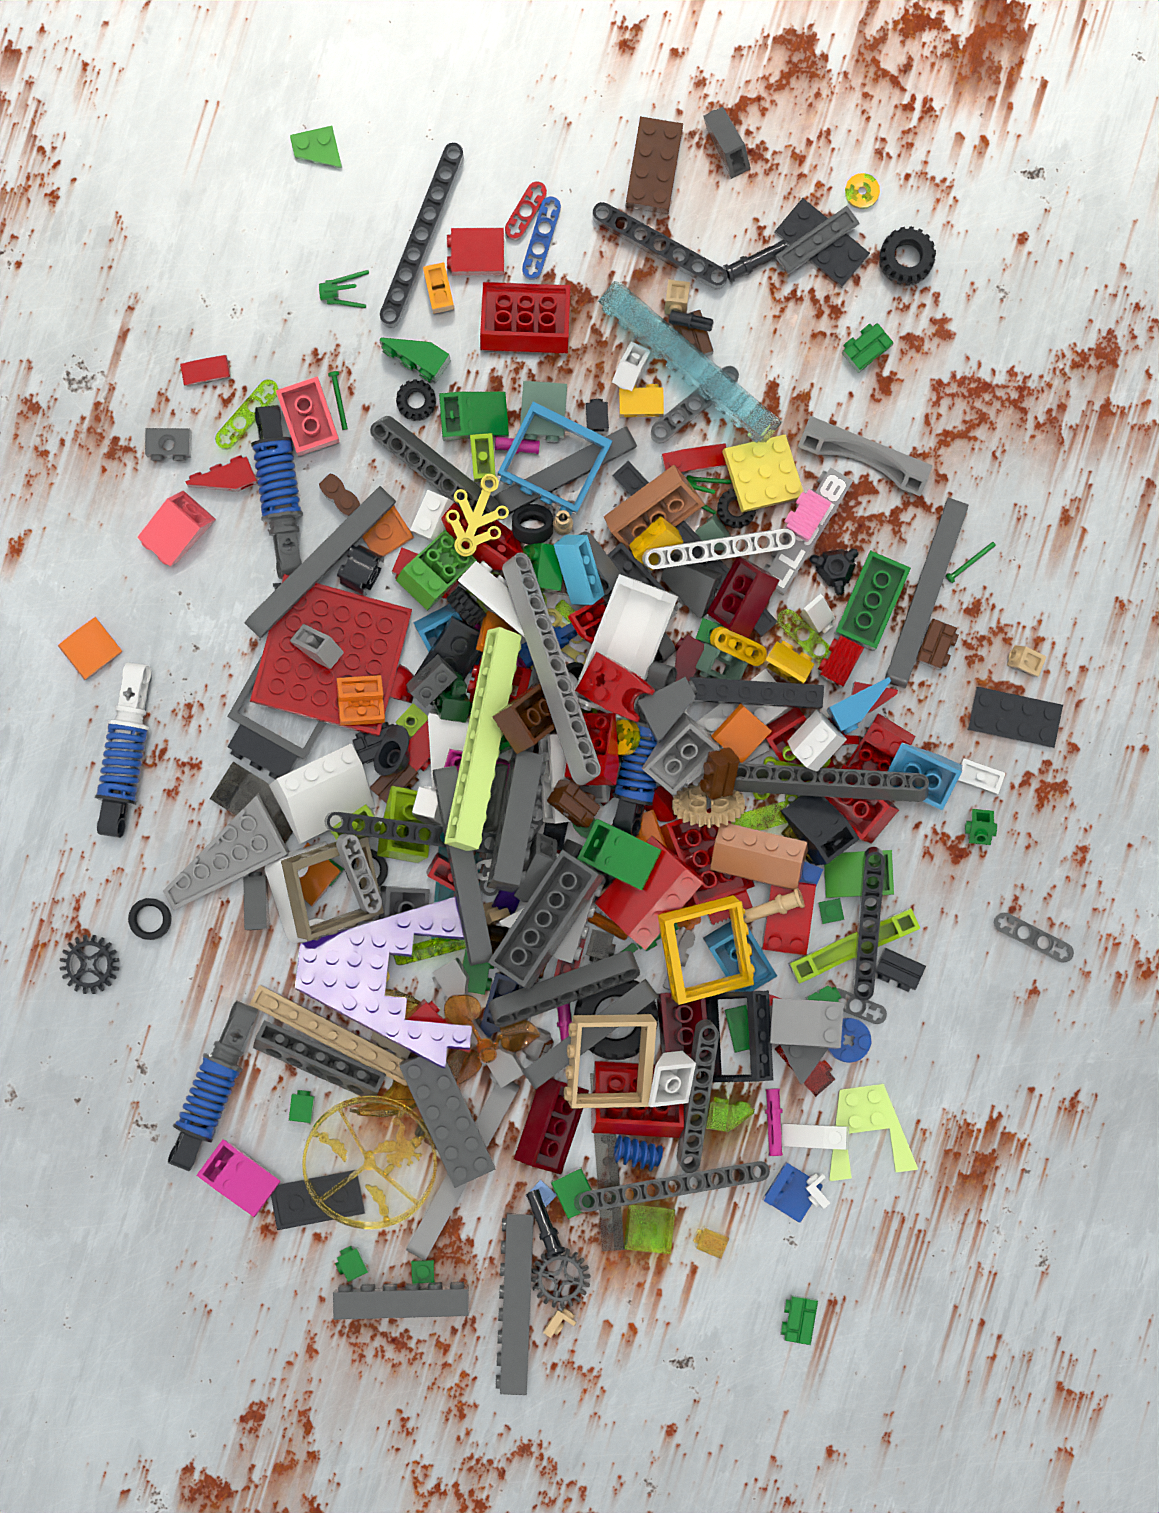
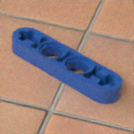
M552 196L546 197L541 203L523 262L522 272L525 278L529 280L539 278L542 273L561 211L560 201ZM554 202V206L557 209L552 210L550 218L541 217L542 214L547 216L548 208L545 205ZM543 222L551 225L550 232L546 234L541 233L538 229L539 225ZM535 243L544 245L545 250L542 254H535L532 251ZM529 256L535 259H542L541 262L536 261L535 269L538 272H533L532 275L526 269V267H531L533 259H528Z

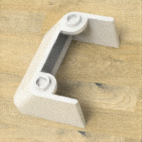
M326 841L289 852L287 855L265 865L266 876L286 937L294 943L307 942V940L297 938L281 860L327 845ZM308 867L298 870L299 877L306 874ZM314 918L308 921L309 925L312 926L325 920ZM341 928L339 929V932L350 928Z

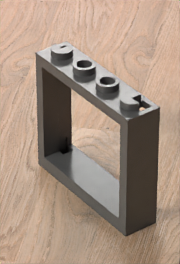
M261 656L227 717L297 755L301 759L306 760L326 722L319 721L306 745L304 748H301L238 713L255 683Z

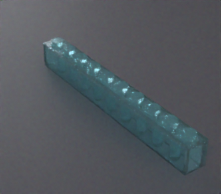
M614 281L598 302L603 306L602 310L611 317L614 315L619 319L617 323L627 331L630 329L635 333L634 338L643 345L645 343L651 347L650 352L658 358H664L667 361L666 366L674 372L679 371L683 375L682 379L690 386L695 385L699 389L698 393L704 399H711L716 403L714 407L724 415L727 413L731 416V422L740 429L742 427L749 432L747 436L756 443L758 441L766 443L781 425L782 421L621 282Z

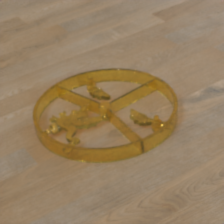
M355 1097L342 1101L327 1110L310 1130L303 1151V1177L307 1190L314 1202L332 1219L353 1228H385L410 1217L429 1196L437 1172L436 1148L423 1120L407 1106L385 1097ZM359 1103H380L399 1109L397 1117L392 1121L395 1126H400L396 1134L397 1142L385 1140L383 1143H378V1147L373 1152L371 1150L366 1152L342 1109ZM338 1111L364 1156V1164L319 1198L308 1178L306 1168L307 1150L312 1137H319L321 1143L331 1146L332 1151L346 1162V1153L348 1151L344 1148V1143H341L339 1139H329L327 1132L319 1133L316 1131L329 1116ZM405 1113L414 1119L425 1132L419 1138L415 1136L409 1142L404 1137L405 1125L400 1119ZM424 1138H428L433 1153V1171L425 1192L417 1200L393 1180L389 1174L394 1169V1165L399 1168L402 1167L399 1162H403L404 1158L408 1159V1166L413 1164L411 1156H415L419 1161V1157H422V1154L415 1153L414 1150L422 1144L421 1141ZM397 1151L386 1155V1158H389L386 1162L392 1164H389L384 1170L376 1165V1159L372 1156L376 1153H392ZM365 1169H374L413 1202L414 1205L404 1213L390 1219L386 1216L389 1213V1207L385 1205L386 1195L383 1194V1190L378 1189L376 1185L366 1184L365 1188L371 1194L373 1201L378 1203L379 1213L384 1217L383 1221L361 1222L335 1213L323 1201Z

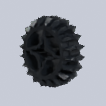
M83 935V942H81L79 937H76L75 942L77 945L75 946L69 942L67 945L72 950L64 949L62 951L63 954L68 955L67 959L60 958V962H66V966L60 967V971L67 970V974H64L62 978H71L67 983L68 986L76 983L74 991L78 992L82 986L83 994H87L89 988L92 994H96V987L98 986L99 990L103 992L105 991L103 983L111 986L112 983L108 978H117L115 974H112V970L119 971L120 967L113 966V962H119L120 959L112 958V955H115L117 950L109 952L108 949L112 946V943L109 942L104 946V937H101L98 942H96L97 935H92L91 941H89L88 935ZM86 946H95L100 950L92 956H87L80 949ZM75 955L81 964L76 974L72 967ZM104 955L107 959L105 974L99 967V961ZM85 959H88L90 961L91 959H95L92 964L95 970H91V968H88V970H84L87 966ZM91 972L99 980L93 983H86L81 981L80 978Z

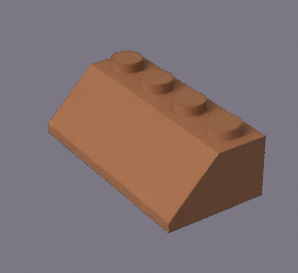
M673 465L603 517L611 533L632 553L629 544L660 516L675 527L705 504L687 478Z
M720 823L714 845L711 870L795 890L799 885L808 845L805 841L728 823V825Z

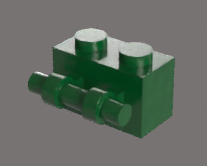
M455 672L457 678L433 700L432 705L441 720L466 723L467 716L471 714L472 703L466 695V682L460 673Z

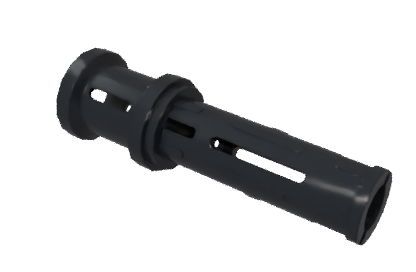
M781 240L751 256H741L740 260L730 265H723L729 281L733 283L736 278L744 274L749 275L758 266L776 259L775 255L788 247L785 240Z
M539 1189L528 1192L526 1197L541 1232L539 1238L544 1242L547 1258L562 1254L566 1251L565 1247L561 1246L558 1238V1229L554 1228L550 1221Z

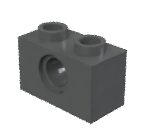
M145 428V455L151 457V461H164V458H173V461H186V458H191L192 431L190 428ZM166 440L174 441V447L171 450L163 449V443Z
M437 654L406 686L410 694L426 708L457 678V675L453 668Z

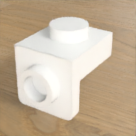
M817 1173L813 1174L806 1181L808 1185L805 1188L811 1194L808 1198L815 1207L821 1206L824 1209L830 1202L816 1187L826 1178L822 1173L820 1175H817Z

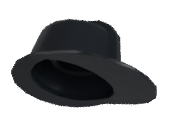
M394 725L386 731L374 757V768L379 775L397 774L408 766L410 761L408 751L409 734L406 728L401 725Z

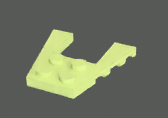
M884 1084L840 1089L835 1126H848L849 1134L889 1128L895 1172L918 1170ZM833 1149L829 1181L851 1179L848 1149Z

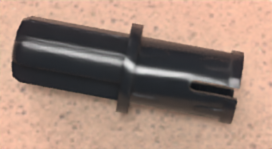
M672 310L669 317V324L688 327V330L694 328L710 332L714 324L713 319L694 315V312L688 314Z

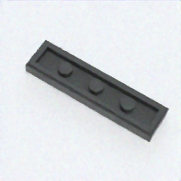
M845 206L775 255V258L785 272L789 274L860 223L849 207Z

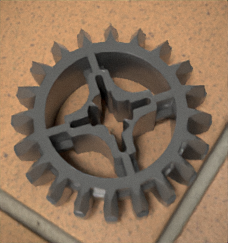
M566 1248L565 1255L560 1254L552 1258H547L544 1254H541L544 1262L541 1263L536 1260L535 1265L540 1268L539 1270H531L533 1274H538L537 1277L531 1278V1282H538V1285L532 1287L533 1291L541 1290L537 1294V1298L539 1299L545 1295L546 1298L543 1303L547 1304L551 1299L553 1300V1308L556 1307V1301L560 1302L561 1309L565 1306L564 1301H568L569 1306L572 1307V1298L580 1302L581 1299L577 1294L581 1293L584 1296L587 1294L582 1289V1286L590 1287V1283L584 1282V1279L591 1278V1275L583 1273V1271L589 1269V1266L581 1267L580 1264L585 1259L582 1257L576 1261L577 1252H574L572 1257L568 1256L570 1253L569 1248ZM555 1260H562L557 1271L544 1270L549 1263ZM568 1261L577 1268L580 1279L574 1278L567 1273ZM562 1267H564V1277L567 1276L568 1280H563L559 1289H557L558 1283L554 1276L559 1275ZM542 1277L554 1282L553 1294L544 1287ZM565 1285L577 1286L572 1293L560 1296L562 1287Z

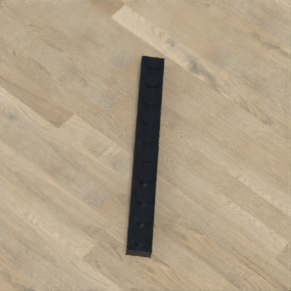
M629 460L612 475L630 496L649 483ZM684 520L675 526L682 537V544L702 541ZM700 546L693 548L692 555L694 558H699L702 555ZM720 559L699 562V564L722 574L717 588L719 591L730 569ZM765 608L754 630L762 637L778 621Z

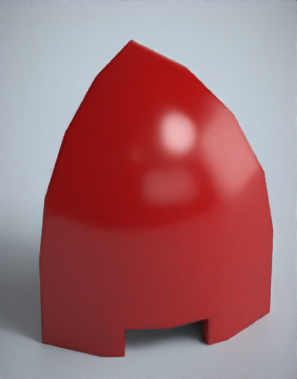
M399 664L394 678L390 698L412 703L413 696L406 691V684L414 675L407 667Z
M660 785L654 790L653 806L645 805L644 809L646 811L654 810L657 820L670 822L677 817V815H674L673 810L674 798L669 791Z

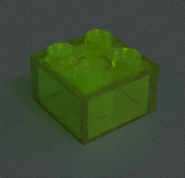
M628 1205L624 1250L671 1254L675 1209Z

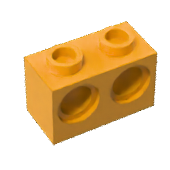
M445 263L424 266L423 271L433 314L454 310Z

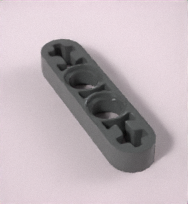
M1000 913L994 918L993 923L996 930L1061 963L1068 962L1073 958L1074 949L1070 944L1009 913ZM1006 916L1008 918L1007 922L1014 925L1015 921L1018 922L1013 934L1009 933L1012 928L1004 926L1002 929L1000 927L999 918L1004 919ZM1021 926H1026L1030 930V935L1026 939H1021L1018 936V929ZM1041 936L1047 937L1050 941L1046 949H1041L1038 946L1037 941ZM1054 941L1058 942L1055 947L1059 949L1067 947L1068 957L1064 956L1061 959L1060 953L1053 950V954L1049 953L1054 946Z

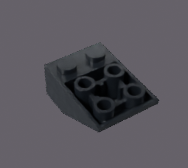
M800 795L780 811L797 838L807 842V853L815 866L830 863L859 840L848 820L823 796Z

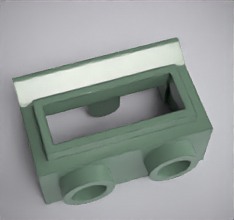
M704 643V650L695 668L701 670L699 675L705 678H713L714 676L716 679L740 680L748 663ZM715 659L727 664L722 674L711 669Z

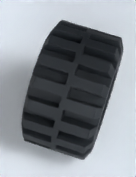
M905 226L900 227L897 231L895 229L886 237L881 247L879 263L880 267H883L882 272L884 275L887 274L889 276V280H896V284L901 285V283H905L906 286L911 285V283H919L921 279L924 280L935 263V244L929 240L930 236L928 234L924 235L922 233V229L914 230L912 226H909L908 229H905ZM902 245L913 246L920 254L919 263L913 267L902 266L895 258L896 249Z

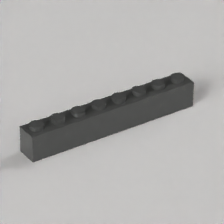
M507 1213V1218H502V1231H506V1240H501V1254H505V1263L500 1264V1276H504V1285H500L499 1299H503V1308H499L498 1321H503L502 1330H498L497 1344H502L501 1353H497L496 1366H501V1374L496 1375V1389H500V1394L527 1395L534 1214Z

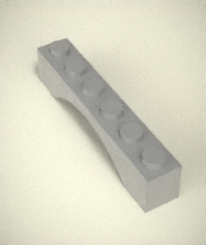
M812 416L809 417L798 444L799 448L817 455H840L864 462L884 473L900 489L921 496L933 466Z
M459 958L432 972L434 984L438 989L442 988L446 995L444 997L446 1004L450 1009L453 1007L457 1013L455 1018L458 1024L472 1026L470 1044L473 1047H477L480 1052L478 1054L480 1061L484 1066L488 1065L492 1073L489 1075L495 1085L499 1084L502 1088L524 1075L522 1073L524 1067L517 1055L495 1044L478 1026L469 1003V975Z

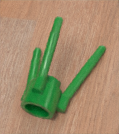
M369 270L333 280H325V283H319L320 300H327V304L366 308V304L335 299V297H339L338 290L357 287L356 284L338 286L337 283L367 275Z
M691 475L686 477L695 491L698 490L715 494V490L698 486L697 482L732 483L728 479L694 477ZM707 505L701 507L711 514H717L715 510Z

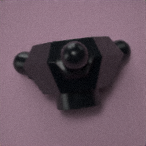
M855 548L849 551L844 549L825 551L820 556L811 555L809 561L811 564L816 565L817 573L826 584L832 586L837 595H842L845 591L844 586L849 583L856 566L854 563L855 558L858 557L859 552Z

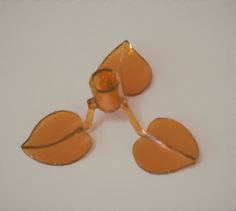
M452 995L449 997L444 1005V1015L449 1024L465 1026L468 1023L472 1026V1031L478 1042L476 1045L477 1051L471 1049L468 1053L456 1049L448 1054L446 1058L458 1085L473 1077L481 1069L482 1062L491 1063L496 1059V1050L499 1049L500 1039L504 1049L510 1052H517L526 1048L536 1038L540 1037L538 1029L531 1022L524 1019L511 1025L500 1027L501 1034L497 1035L495 1043L490 1039H481L472 1022L481 1013L479 1001L471 995Z

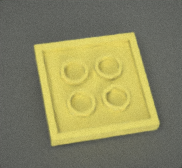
M786 434L724 448L722 451L742 513L794 501L801 495L803 488Z

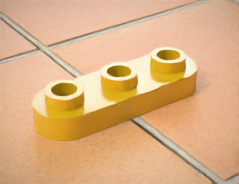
M717 627L710 635V642L713 647L746 663L759 666L766 660L767 651L763 645L727 628Z

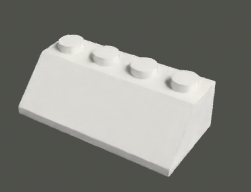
M475 561L458 581L524 636L506 580L500 575L497 578L490 573L493 569L484 561L480 564Z

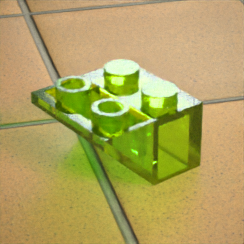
M714 1097V1101H709L706 1128L729 1132L752 1116L755 1109L750 1107L751 1104L748 1102L736 1101V1105L728 1104V1099Z

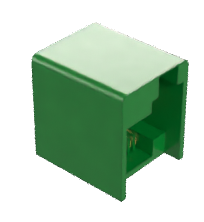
M579 1167V1169L558 1180H551V1184L568 1219L583 1213L575 1208V1197L579 1193L592 1191L582 1167ZM584 1196L582 1199L584 1207L588 1208L591 1204L588 1196Z

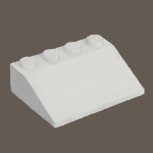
M352 743L277 778L269 785L299 844L328 831L324 820L331 812L352 814L365 804L371 809L375 808L362 762ZM337 815L332 816L330 819L332 827L341 822L340 817Z

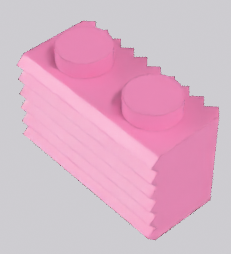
M810 489L807 493L802 491L796 501L799 505L795 512L790 511L784 521L787 523L785 529L791 530L796 536L806 542L810 540L832 503Z

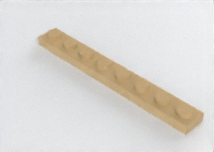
M262 985L258 986L249 1005L360 1063L385 1073L387 1077L407 1086V1082L399 1067V1062L404 1060L397 1058L393 1053Z

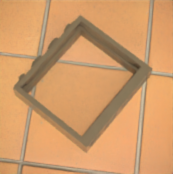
M355 835L360 842L379 892L368 837ZM347 840V845H345L346 848H349L348 844L350 843V840ZM336 842L281 860L297 938L306 939L307 942L319 940L320 936L324 934H336L339 932V929L344 927H356L357 923L361 921H372L375 916L384 913L382 905L376 913H368L360 908L318 924L309 925L298 870L340 856ZM355 858V859H356V864H357V867H358V866H359V859H358V858ZM363 877L360 879L362 889L367 884L366 878ZM370 899V903L368 904V906L371 907V902L373 901V899Z

